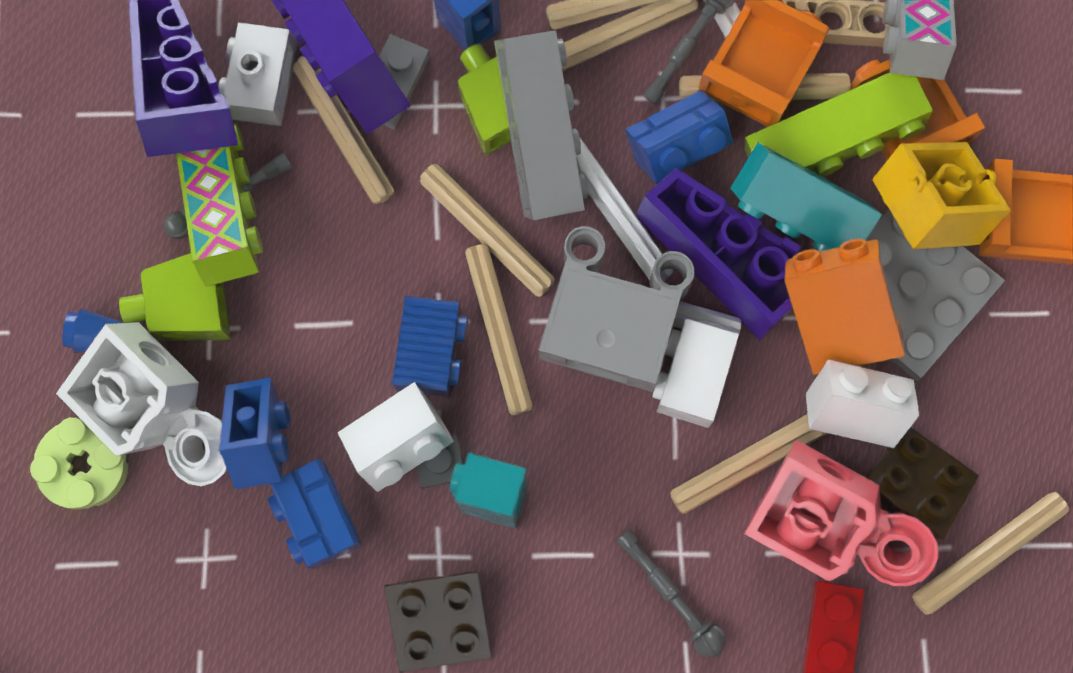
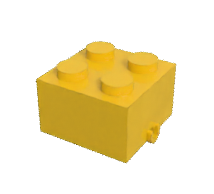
M968 142L901 143L872 179L884 203L890 209L903 231L904 237L913 249L980 245L1011 211L995 186V172L984 169ZM987 175H989L990 179H985V180L983 181V179H984Z

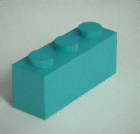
M760 142L756 144L730 188L740 199L739 208L758 219H761L764 213L778 220L775 226L793 238L798 239L802 233L814 239L812 246L820 252L839 248L841 244L852 239L866 240L882 216L867 201Z
M468 453L465 464L457 462L449 491L453 492L452 496H455V502L463 514L515 529L528 486L526 469Z

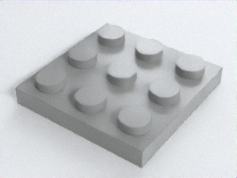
M889 209L876 223L866 241L878 240L881 262L895 315L900 320L903 331L905 356L891 360L914 380L918 381L1005 280L964 246L913 249L904 237L903 231Z

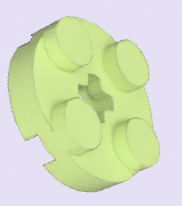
M73 417L63 420L42 438L36 449L30 472L46 498L59 506L80 510L100 506L115 497L127 478L128 463H126V454L116 456L81 419ZM84 452H88L90 455L87 458V463L91 465L90 470L87 473L79 471L74 475L72 473L73 464L71 463L76 455L81 456Z

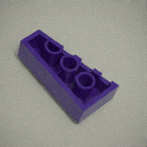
M129 0L135 116L147 157L238 145L230 107L219 90L212 70L208 67L201 46L191 31L189 21L179 0Z
M272 0L284 19L289 16L291 17L285 24L298 44L306 42V45L301 47L300 50L314 71L319 68L322 69L316 77L330 98L338 94L367 134L411 106L344 0Z
M675 168L644 195L636 217L670 251L686 255L692 261L694 275L735 317L740 318L741 323L760 341L793 310L785 283L786 261L802 252L800 250L802 246L787 237L784 240L762 227L760 225L762 221L748 213L743 215L725 204V198Z

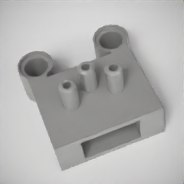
M581 226L575 228L565 239V265L539 348V360L653 392L680 299L687 294L694 278L692 261L680 252L670 251L662 254L657 258L650 277L651 288L597 273L604 260V238L598 230L592 227ZM587 244L594 248L596 255L589 260H580L573 255L572 250L577 245ZM665 269H675L679 271L684 281L676 286L668 285L661 279L660 273Z

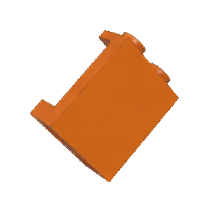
M746 0L713 60L710 59L705 68L698 91L703 90L709 97L767 127L781 121L819 52L830 27L822 23V20L815 14L808 11L800 12L784 4L782 0Z
M875 59L861 66L855 72L856 76L850 90L890 73V59L882 63ZM917 77L933 109L930 119L925 125L926 129L908 140L901 141L900 137H896L883 143L885 147L881 151L886 160H888L901 143L968 142V144H971L982 133L985 126L977 113L966 118L945 80Z
M994 159L985 170H993L995 172V186L1011 211L979 245V256L1073 265V175L1013 170V160ZM987 175V176L983 179V181H984L985 179H990L989 175Z
M852 239L841 244L839 248L821 252L815 249L805 250L786 261L785 283L813 375L820 373L828 359L860 366L905 356L903 331L900 320L895 315L877 239L869 241Z

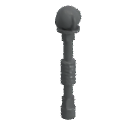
M703 0L706 6L702 10L701 16L689 34L683 35L678 45L668 57L670 62L662 74L658 75L654 83L643 94L645 99L654 105L659 103L664 95L663 92L670 84V79L676 70L682 68L691 56L693 50L698 45L697 39L708 23L713 20L717 13L724 14L725 9L731 7L735 0Z
M282 153L272 159L271 162L262 166L260 171L251 175L250 183L244 184L245 192H252L253 187L266 179L271 180L279 174L292 169L293 167L286 155ZM184 207L180 208L182 212L169 213L163 220V230L170 238L181 239L188 234Z
M631 529L626 531L616 541L646 571L648 581L656 588L665 602H671L685 619L688 627L693 632L690 640H694V648L697 653L705 657L718 656L725 647L726 636L724 631L718 626H713L712 621L704 623L698 615L696 616L679 595L680 589H678L662 567H656Z

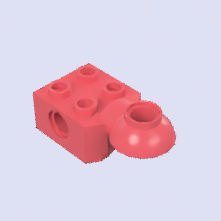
M798 440L794 441L744 533L827 581L847 573L848 569L854 566L856 555H859L867 572L878 581L892 586H911L923 581L934 570L938 559L937 541L925 524L915 517L903 513L889 514L881 509L880 485ZM892 540H901L907 543L910 549L905 552H897L891 549L887 543Z

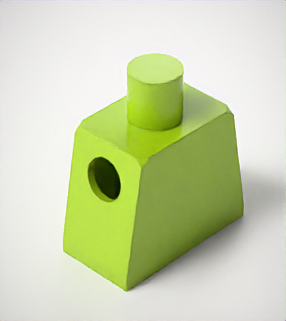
M475 44L466 49L460 56V60L469 73L460 77L457 82L459 94L482 151L487 156L511 142L497 57L491 59L481 44Z
M191 253L144 269L141 272L143 294L121 297L119 299L120 314L123 322L133 323L146 320L148 332L158 340L195 341L231 339L224 284L222 282L205 286L192 261Z

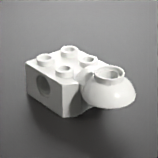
M139 322L105 324L56 394L116 456L149 450L163 445L168 463L176 476L187 484L196 486L214 483L227 470L219 452L222 421L211 413L200 411L196 407L199 382ZM203 442H204L205 448H206V451H205V452H204L203 446H202V445H203Z

